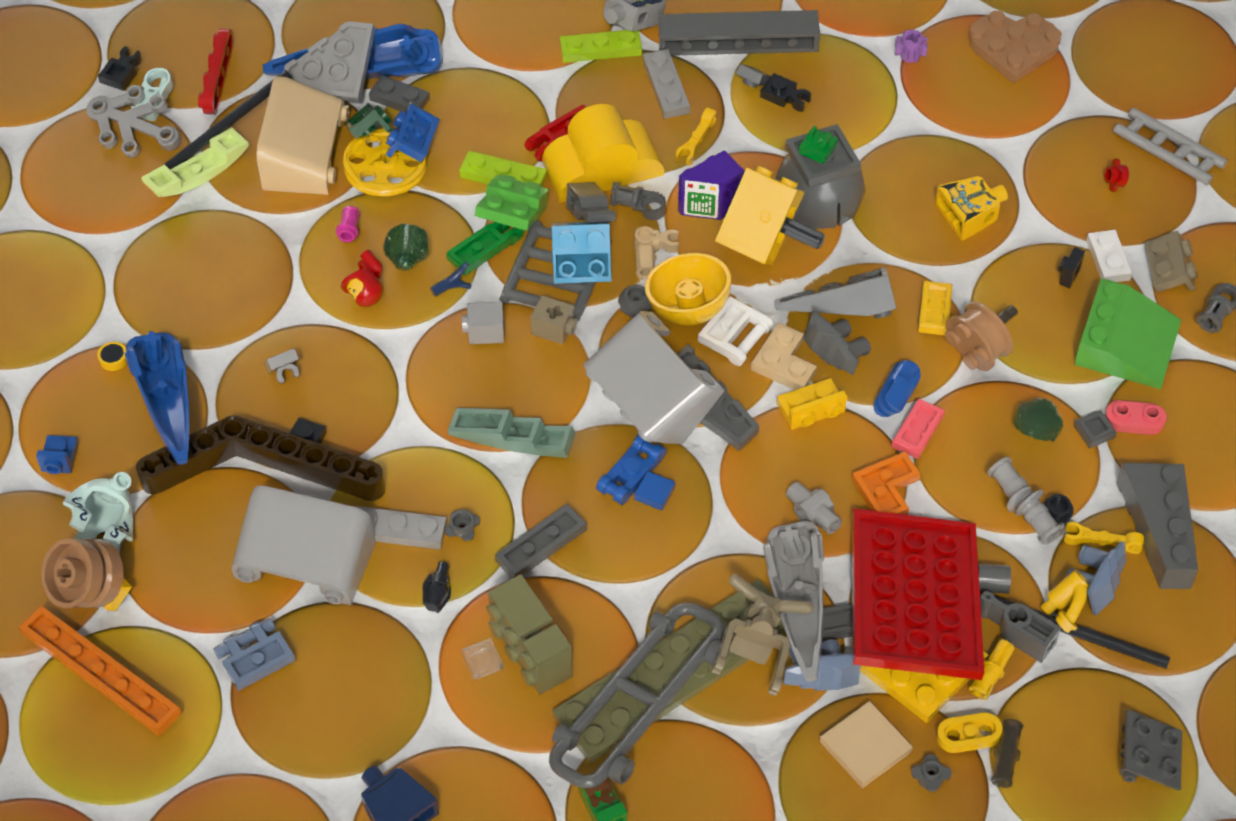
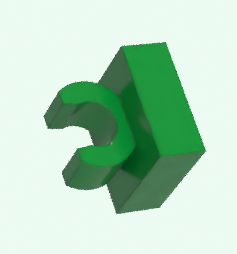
M813 126L800 144L799 154L824 164L837 147L838 138L831 136V133L828 131L824 133L817 130V126Z

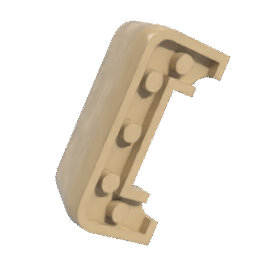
M274 77L256 153L262 190L328 195L330 184H335L336 168L331 167L330 159L337 127H342L344 122L349 120V105H345L343 99L287 77Z

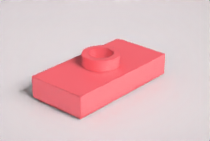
M918 398L894 437L891 447L901 452L906 451L908 455L919 459L944 418L945 410Z

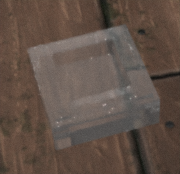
M491 638L461 649L462 656L474 680L504 669L503 662Z

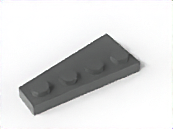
M690 344L686 345L677 354L690 369L707 371L716 380L710 373L708 365L704 361H700L695 355V350ZM716 380L725 391L700 423L740 451L759 433V425L738 400H734L728 394L726 386L721 381L718 382Z

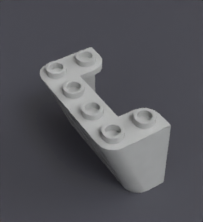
M640 311L583 364L586 369L585 374L601 386L603 395L610 401L615 402L621 409L620 414L637 427V432L642 439L650 443L655 441L665 444H684L725 390L707 371L690 369L660 336H668L671 331L653 312Z

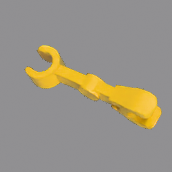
M708 107L704 110L701 122L697 129L692 132L690 140L676 150L677 162L681 156L686 155L688 156L686 165L690 166L693 164L697 146L703 141V137L709 127L712 128L716 123V117H714L716 110Z
M1068 522L1066 524L1065 530L1067 532H1075L1077 534H1065L1064 542L1068 545L1074 546L1092 542L1098 543L1101 546H1117L1123 541L1127 552L1133 554L1142 552L1144 536L1141 533L1131 532L1125 536L1111 534L1107 531H1092L1077 522Z

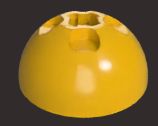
M702 253L681 254L664 260L649 273L645 282L646 296L652 308L665 320L682 326L702 324L715 317L725 306L731 290V274L728 267L718 258Z

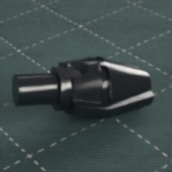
M439 562L435 573L428 574L422 584L423 604L427 610L436 613L443 609L451 595V587L449 586V578L447 576L450 566L446 562Z

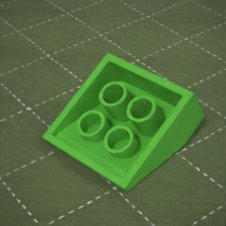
M1101 278L1074 365L1161 389L1181 319L1134 288Z

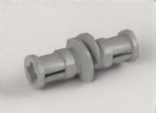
M1010 457L999 460L988 470L987 474L997 480L1004 489L1005 495L1010 498L1006 506L1008 511L1015 512L1017 516L1023 514L1026 522L1041 537L1040 542L1042 545H1047L1056 540L1065 531V527L1062 524L1058 525L1049 513V509L1040 502L1039 499L1044 494V491L1040 489L1033 492L1024 477L1020 476L1011 465L1012 460Z

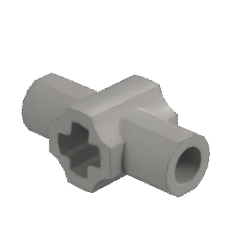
M795 482L788 488L786 497L794 503V513L800 522L808 521L817 524L827 534H832L838 530L842 524V519L833 512L834 504L823 489H815L811 492L800 482Z

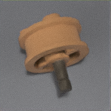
M972 301L966 305L961 316H952L947 321L945 338L963 356V361L969 369L975 370L977 368L981 371H989L994 367L995 360L999 356L1006 357L1013 351L1012 337L1005 323L1016 316L1018 311L1013 305H1009L997 315L986 305Z

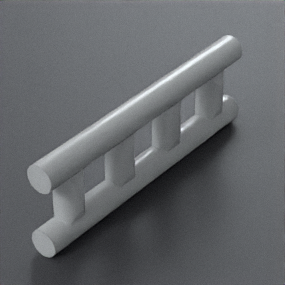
M1134 107L1128 114V117L1133 119L1128 127L1118 123L1113 130V133L1207 186L1213 179V176L1207 172L1214 165L1223 169L1228 162L1226 158ZM1143 125L1157 133L1151 140L1137 133ZM1166 139L1180 146L1174 154L1160 146ZM1190 152L1204 159L1198 167L1184 160Z

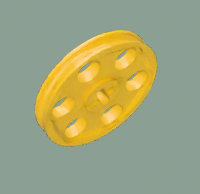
M376 129L366 137L362 138L360 135L348 144L343 155L344 173L348 182L365 194L381 197L399 195L411 190L423 179L427 166L426 156L422 162H419L397 149L391 158L386 156L389 147L386 144V140L390 132L387 133L385 129ZM379 142L381 143V145L378 147H369L368 143ZM354 158L364 159L362 163L358 164L350 162ZM410 161L419 163L415 167H409L405 164ZM364 176H373L375 178L370 182L361 180ZM398 177L402 179V182L391 183L389 180Z

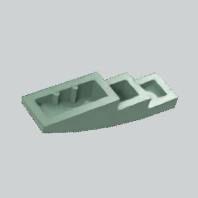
M456 408L447 431L451 436L481 445L526 454L564 458L568 457L576 434L572 426L544 425L541 418L514 417L510 410Z

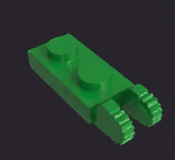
M497 222L489 223L447 251L446 258L456 269H459L464 262H467L469 266L463 273L466 276L507 248L508 245H514L523 237L524 231L515 227L508 230L511 226Z

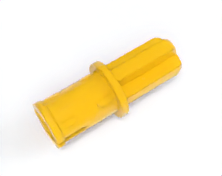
M1005 639L999 640L988 660H984L985 673L982 680L975 679L969 687L972 695L982 700L988 699L998 679L1003 678L1005 674L1003 668L1015 649L1012 643Z

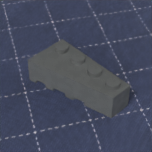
M1122 463L1116 484L1119 491L1124 495L1129 515H1132L1136 524V532L1144 536L1143 544L1147 551L1146 557L1159 588L1191 589L1198 572L1184 464Z

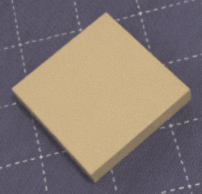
M870 701L820 736L819 741L862 789L912 753L913 749L912 745Z

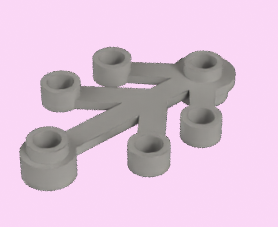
M132 85L127 89L126 94L109 99L106 96L93 98L88 103L86 110L88 116L99 124L101 131L99 141L104 148L111 149L116 146L118 141L116 135L111 130L109 121L111 119L119 124L123 139L121 150L126 157L135 158L140 153V147L134 139L132 128L157 138L161 147L167 151L175 150L181 144V136L174 127L164 126L161 128L139 119L152 113L164 112L167 108V102L164 97L156 94L149 99V103L124 112L117 110V108L127 104H139L144 100L145 94L141 87ZM135 92H139L136 97H132ZM162 101L159 106H154L157 102ZM107 137H112L110 141L104 142ZM134 146L132 151H127L129 147Z

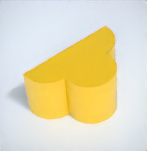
M596 104L579 111L568 125V134L550 143L542 156L543 166L547 169L548 178L559 203L566 201L567 183L594 182L602 191L612 189V185L615 182H620L621 185L626 186L664 176V167L645 126L636 120H622L617 108L609 104Z

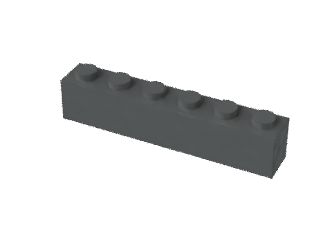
M818 10L658 14L659 51L669 49L671 56L819 52L820 27Z

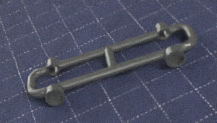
M691 602L675 605L666 614L659 611L655 612L649 621V628L652 631L570 728L560 724L555 729L552 741L556 744L549 754V764L552 771L562 779L580 788L596 787L608 777L620 785L626 783L635 767V762L626 757L628 752L704 661L713 666L724 635V624L718 615ZM681 616H694L712 627L711 633L658 696L628 680L664 636L667 637L672 633L675 622ZM618 690L649 706L593 774H580L562 762L563 755L567 750L571 751L576 747L580 735Z

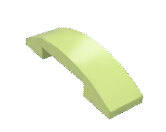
M231 127L210 139V148L172 169L163 165L141 177L142 182L158 197L173 196L190 191L227 169L249 147V142Z

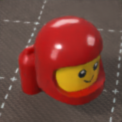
M366 250L361 254L362 260L357 264L359 270L345 277L341 283V289L345 293L351 294L356 304L361 307H370L376 304L383 294V286L379 281L382 277V264L370 250Z

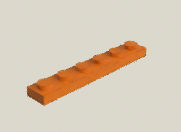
M42 605L19 626L22 635L157 736H160L182 714L180 707Z

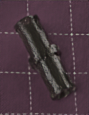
M1014 719L1002 721L1003 730L999 745H996L994 748L996 761L991 782L993 785L1002 788L1012 786L1015 763L1019 761L1021 755L1018 747L1023 725L1020 721Z

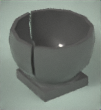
M838 124L819 129L824 133L828 131L831 133V136L838 138L837 147L824 164L799 154V146L808 133L786 140L785 148L789 154L783 160L776 179L780 181L782 177L797 182V189L805 192L793 219L813 229L836 228V223L840 226L855 217L865 194L861 162ZM839 205V217L837 221V211Z

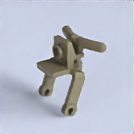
M733 574L729 578L730 585L754 603L746 607L743 621L735 618L727 625L711 672L720 675L725 665L728 650L733 654L757 663L766 664L773 648H777L779 653L768 689V694L776 696L783 682L782 674L790 648L788 638L777 634L778 630H775L781 620L779 612L810 614L814 610V605L809 601L773 598L764 592L758 591L741 576Z

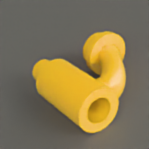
M1075 569L1047 593L1049 599L1041 605L1043 611L1049 615L1057 608L1061 610L1058 612L1059 616L1055 620L1067 633L1078 628L1075 621L1085 604L1087 588L1090 586L1089 582ZM1070 604L1068 611H1063Z

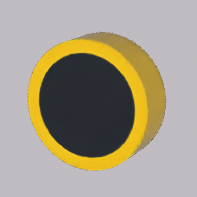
M108 342L98 350L97 357L99 363L107 371L120 370L127 364L124 353L126 352V347L122 343Z

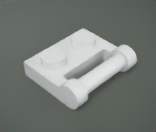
M730 296L722 310L698 334V342L727 357L732 364L741 366L747 359V353L764 333H768L773 328L774 324L768 316ZM749 322L755 325L738 347L732 345V342Z

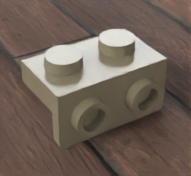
M1177 230L1145 242L1153 287L1157 293L1184 283L1190 291L1196 289L1194 279L1198 278V273L1194 263L1190 260V256L1194 253L1188 239L1184 240Z

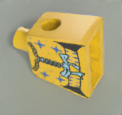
M976 176L939 185L935 205L963 241L993 224L998 219L1000 203L1008 199V194L1003 185L989 188L982 177Z

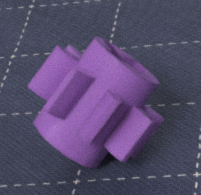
M905 30L902 37H896L895 55H900L904 62H918L920 55H927L928 38L923 37L917 30Z

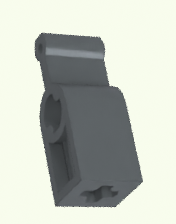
M594 182L567 183L566 208L577 220H585L586 223L615 221V211L608 207L605 193Z
M984 591L981 595V617L988 618L998 624L1003 639L1042 663L1056 645L1061 627L1026 605L1013 603L1007 606L996 599L993 593L989 591Z

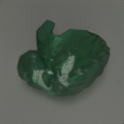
M410 224L394 226L388 231L383 243L385 256L392 261V264L397 269L409 271L429 255L430 248L425 230Z
M1034 398L1032 401L1022 402L1015 411L1013 423L1022 434L1032 436L1037 440L1054 442L1061 433L1063 419L1058 413L1057 406L1052 401L1047 400V398Z

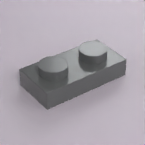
M381 75L369 92L370 101L403 112L406 111L411 103L423 110L430 100L428 91Z

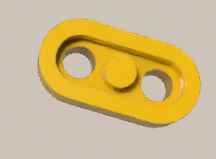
M986 712L952 717L940 723L936 739L938 745L950 753L989 748L999 742L1003 727L998 717ZM985 730L989 732L990 735L983 736L980 734L979 731ZM948 736H955L958 740L951 741L948 739Z

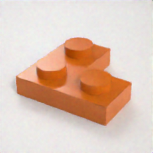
M906 451L852 473L851 480L870 510L908 515L909 507L898 492V489L919 481L920 472Z

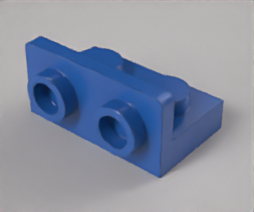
M412 103L405 112L400 110L393 122L396 129H392L386 140V144L389 145L386 156L391 158L397 149L422 162L427 154L440 119Z

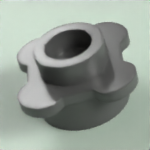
M467 510L454 511L449 518L450 524L445 527V534L448 537L457 536L464 541H470L474 538L473 531L480 524V519L477 515H472Z
M933 754L926 755L924 762L919 766H914L911 772L913 778L917 779L918 783L930 792L937 791L943 784V781L949 780L952 775L951 769L940 764L937 756ZM933 771L935 774L930 775L928 772Z

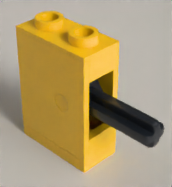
M758 165L756 170L746 168L715 241L766 265H773L786 235L815 249H819L824 242L825 235L793 219L805 192L797 189V182L782 177L781 181L772 177L773 172Z

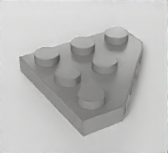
M347 21L338 27L339 30L327 39L326 37L322 38L308 48L306 54L296 61L295 59L291 60L284 67V70H287L291 75L292 80L341 98L344 101L360 102L376 28L372 23Z

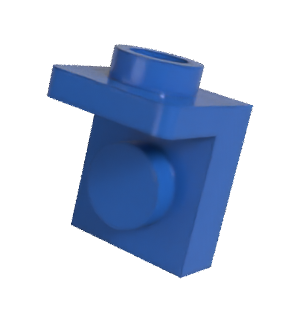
M47 435L43 450H38L36 454L41 471L50 474L72 473L79 445L77 437Z

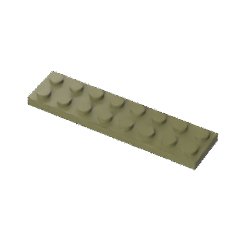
M759 579L751 583L758 591L774 598ZM737 592L710 611L721 618L725 631L729 622L735 618L743 621L746 607L754 602H751L743 594ZM696 618L660 641L628 680L658 696L711 633L712 627ZM780 620L775 630H778L777 634L786 637L787 634L782 620ZM729 652L720 675L712 673L713 666L704 661L654 722L749 661V659ZM620 668L554 709L553 717L558 724H564L570 728ZM618 690L580 735L576 747L590 764L619 744L649 706Z

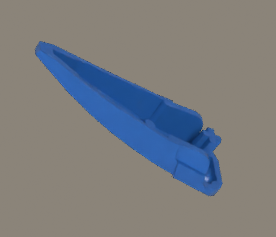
M395 24L381 29L376 28L365 79L380 78L381 75L404 78L436 72L443 63L439 38L434 31L416 29L406 24ZM300 50L263 64V73L265 75L278 76L284 71V67L288 62L293 59L296 61L306 54L308 50Z
M150 331L148 335L136 336L128 341L126 352H124L131 375L135 377L145 406L160 438L176 463L185 464L188 462L189 399L182 345L178 339L175 340L168 333H154V331Z

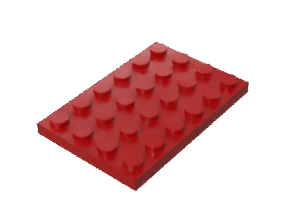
M854 508L851 516L853 665L982 680L985 670L976 523Z

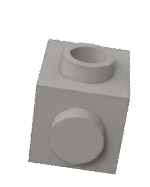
M502 302L467 303V315H462L463 333H468L469 344L504 343Z

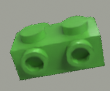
M496 175L487 185L486 196L476 205L474 216L527 231L546 210L549 189L543 188L538 183L517 181L516 178L509 175Z

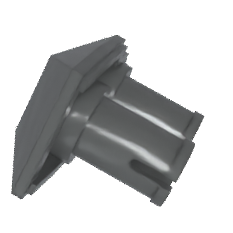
M816 311L812 313L804 334V340L810 349L828 365L832 364L838 370L842 369L853 375L859 363L857 358L866 356L871 351L870 342L865 337H860L850 343L844 339L849 337V333L852 331L847 320L841 319L831 324Z

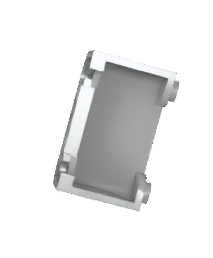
M256 486L249 499L231 568L233 577L242 582L251 583L252 581L260 580L263 572L319 585L320 592L329 603L352 605L376 544L371 517L367 512L353 506L268 486Z

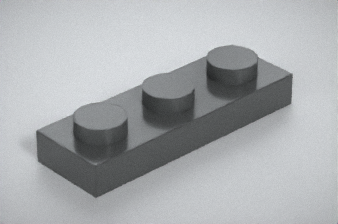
M566 504L496 553L495 561L512 579L520 574L523 576L587 530V523Z

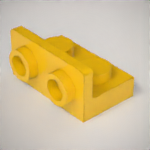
M829 378L777 396L776 404L788 426L793 430L799 427H808L814 422L825 418L837 417L842 412H845L847 395L845 391L839 392L832 379Z

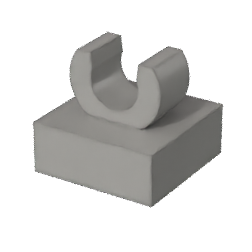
M294 348L271 357L264 363L269 374L276 371V380L279 384L285 382L282 376V371L290 370L294 378L299 376V370L294 365L299 358Z

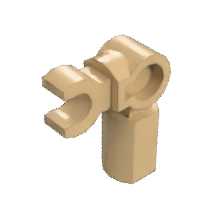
M647 226L637 228L633 247L635 249L636 276L638 278L647 279L649 273L655 268V251L664 249L669 253L678 252L679 242L672 241L678 240L679 231L670 229L662 233Z

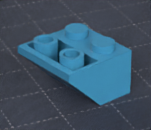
M610 222L552 224L554 284L612 281Z

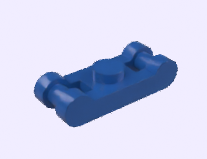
M638 435L633 441L632 446L607 475L605 474L599 479L596 490L604 495L610 494L613 496V500L620 505L625 504L638 489L647 471L652 472L662 461L667 449L660 444L654 445L647 442ZM643 452L649 455L646 460L639 457Z

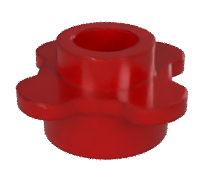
M1117 158L1113 159L1112 165L1106 168L1104 174L1105 181L1109 183L1111 192H1116L1118 187H1124L1129 179L1128 167L1120 164V160Z

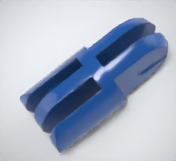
M903 360L892 368L874 401V411L877 415L890 417L903 410L920 381L921 372L915 362Z

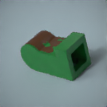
M608 778L593 788L578 787L592 821H627V811L622 801H619L614 789L611 788Z

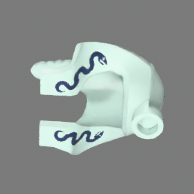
M118 472L111 479H93L75 489L65 498L63 506L72 511V519L69 526L78 530L75 539H95L98 534L105 533L103 540L112 543L116 549L123 539L129 542L134 540L133 513L130 494L127 490L131 486V477L127 473Z

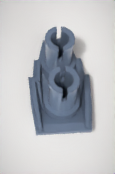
M1123 541L1109 552L1088 545H1084L1080 551V564L1099 568L1095 575L1079 571L1090 584L1089 588H1087V593L1093 615H1097L1115 598V590L1120 583L1121 572L1127 558L1126 547ZM1071 568V569L1068 571L1066 577H1067L1071 572H1073L1075 569H1074V568Z
M830 639L822 643L817 680L812 682L805 680L790 646L788 653L793 666L787 667L784 670L783 683L785 685L800 686L801 689L814 688V691L840 690L859 683L861 666L853 665V654L841 653L838 641Z

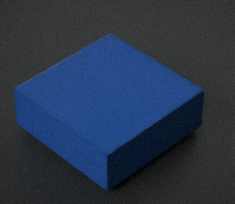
M647 471L635 492V500L662 511L675 489V482Z

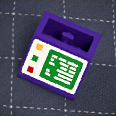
M725 150L716 155L709 156L704 162L693 168L686 169L679 175L678 212L684 216L722 220L728 212L745 170Z

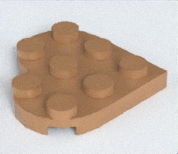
M992 11L989 15L978 18L970 26L969 32L970 47L974 52L1013 84L1052 59L1058 52L1062 36L1061 31L1054 24L1043 19L1037 13H1031L1027 18L1014 21L1006 17L1001 11Z

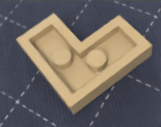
M778 322L752 361L751 371L797 390L810 384L816 374L817 366L794 356L804 341V333Z

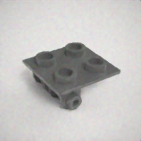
M1126 710V720L1122 724V731L1124 732L1123 741L1121 742V757L1124 760H1122L1120 774L1123 776V780L1135 782L1136 777L1142 776L1175 790H1181L1182 731L1131 710Z

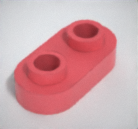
M1114 401L1108 405L1105 413L1106 418L1116 431L1148 435L1160 433L1167 419L1166 412L1162 407L1152 403Z

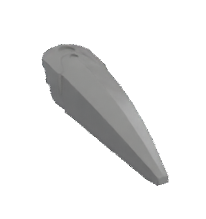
M801 521L778 526L771 530L763 549L774 597L783 600L809 601L814 605V610L810 614L779 612L789 643L803 676L807 682L817 680L822 651L824 617L822 561H824L822 535L818 527L812 522Z

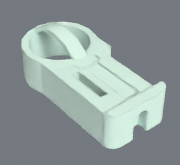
M154 68L146 73L141 85L145 98L136 106H131V109L149 103V99L156 94L162 95L165 100L173 89V81L166 69ZM161 78L159 87L150 86L152 81ZM162 101L157 102L154 106H159ZM152 113L140 119L155 121L159 113Z

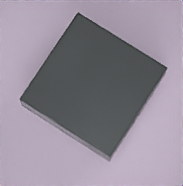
M1101 410L1077 419L1074 423V428L1089 449L1116 437V430Z

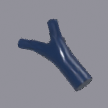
M464 262L450 276L431 286L432 294L437 297L452 288L462 287L471 289V284L460 280L469 264Z

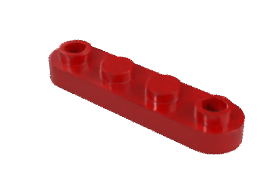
M219 28L218 33L213 35L214 50L213 53L208 55L209 70L203 75L204 90L198 95V107L203 110L204 114L216 115L218 112L233 50L232 29Z

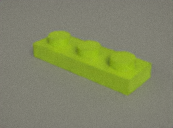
M639 30L560 36L563 63L642 55Z
M468 151L459 170L460 178L489 184L496 175H509L516 178L517 181L525 183L534 182L542 186L547 178V169L473 151Z

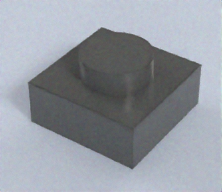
M740 64L736 72L737 75L744 77L743 83L755 88L758 85H765L771 75L745 64Z

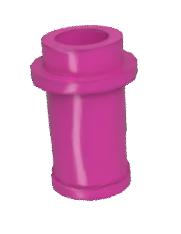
M347 206L342 210V218L336 228V234L343 242H352L358 236L357 224L360 211H357L356 207Z

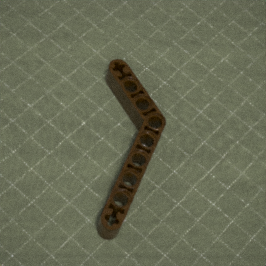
M228 416L190 434L188 462L185 464H177L166 446L142 457L136 464L141 487L148 494L161 493L236 456L367 501L380 499L386 490L383 470L379 464L239 416Z

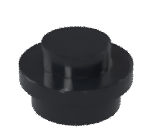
M1055 494L1044 501L1043 504L1049 509V513L1058 524L1066 523L1072 518L1074 509L1068 497Z

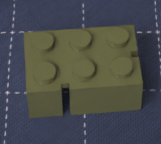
M520 574L488 591L489 605L486 606V609L491 618V621L488 622L490 631L496 639H502L505 644V652L512 663L517 661L522 668L520 672L525 683L529 687L534 686L539 695L572 678L571 645L556 624L542 631L541 628L552 623L553 619L524 577Z

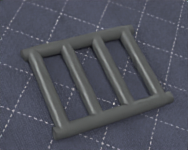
M536 220L527 233L499 300L503 303H509L511 300L536 307L541 296L515 290L519 279L579 294L575 304L571 305H574V317L580 321L596 282L554 284V275L525 268L529 258L553 263L552 251L534 247L538 237L552 240V228L545 227L542 222Z

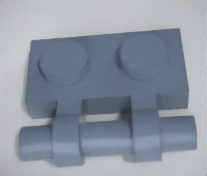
M271 619L260 624L255 622L248 626L249 630L235 637L231 635L223 639L224 643L213 648L218 659L228 654L231 655V657L223 660L222 663L238 691L295 661L293 652L279 631L267 637L266 634L276 630ZM253 641H256V642H257V643H255V644H253V645L247 647L246 649L241 650V648H242L243 646H245V645H247V644H249V643H251V642H253Z

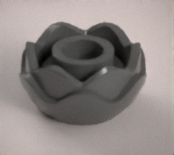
M628 286L619 295L618 303L622 312L631 318H634L640 311H651L652 306L648 301L644 286Z

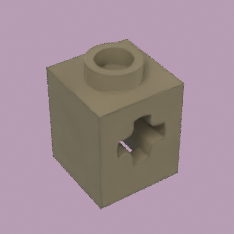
M542 295L530 316L531 334L564 345L568 335H573L577 327L578 320L574 317V305Z

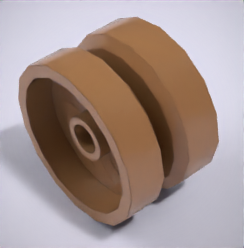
M60 539L51 545L45 554L41 568V579L45 594L53 604L61 608L105 607L113 602L120 592L124 578L123 563L119 552L112 543L103 539Z

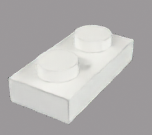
M1116 230L1088 233L1086 241L1100 279L1103 278L1114 282L1129 281L1132 272Z

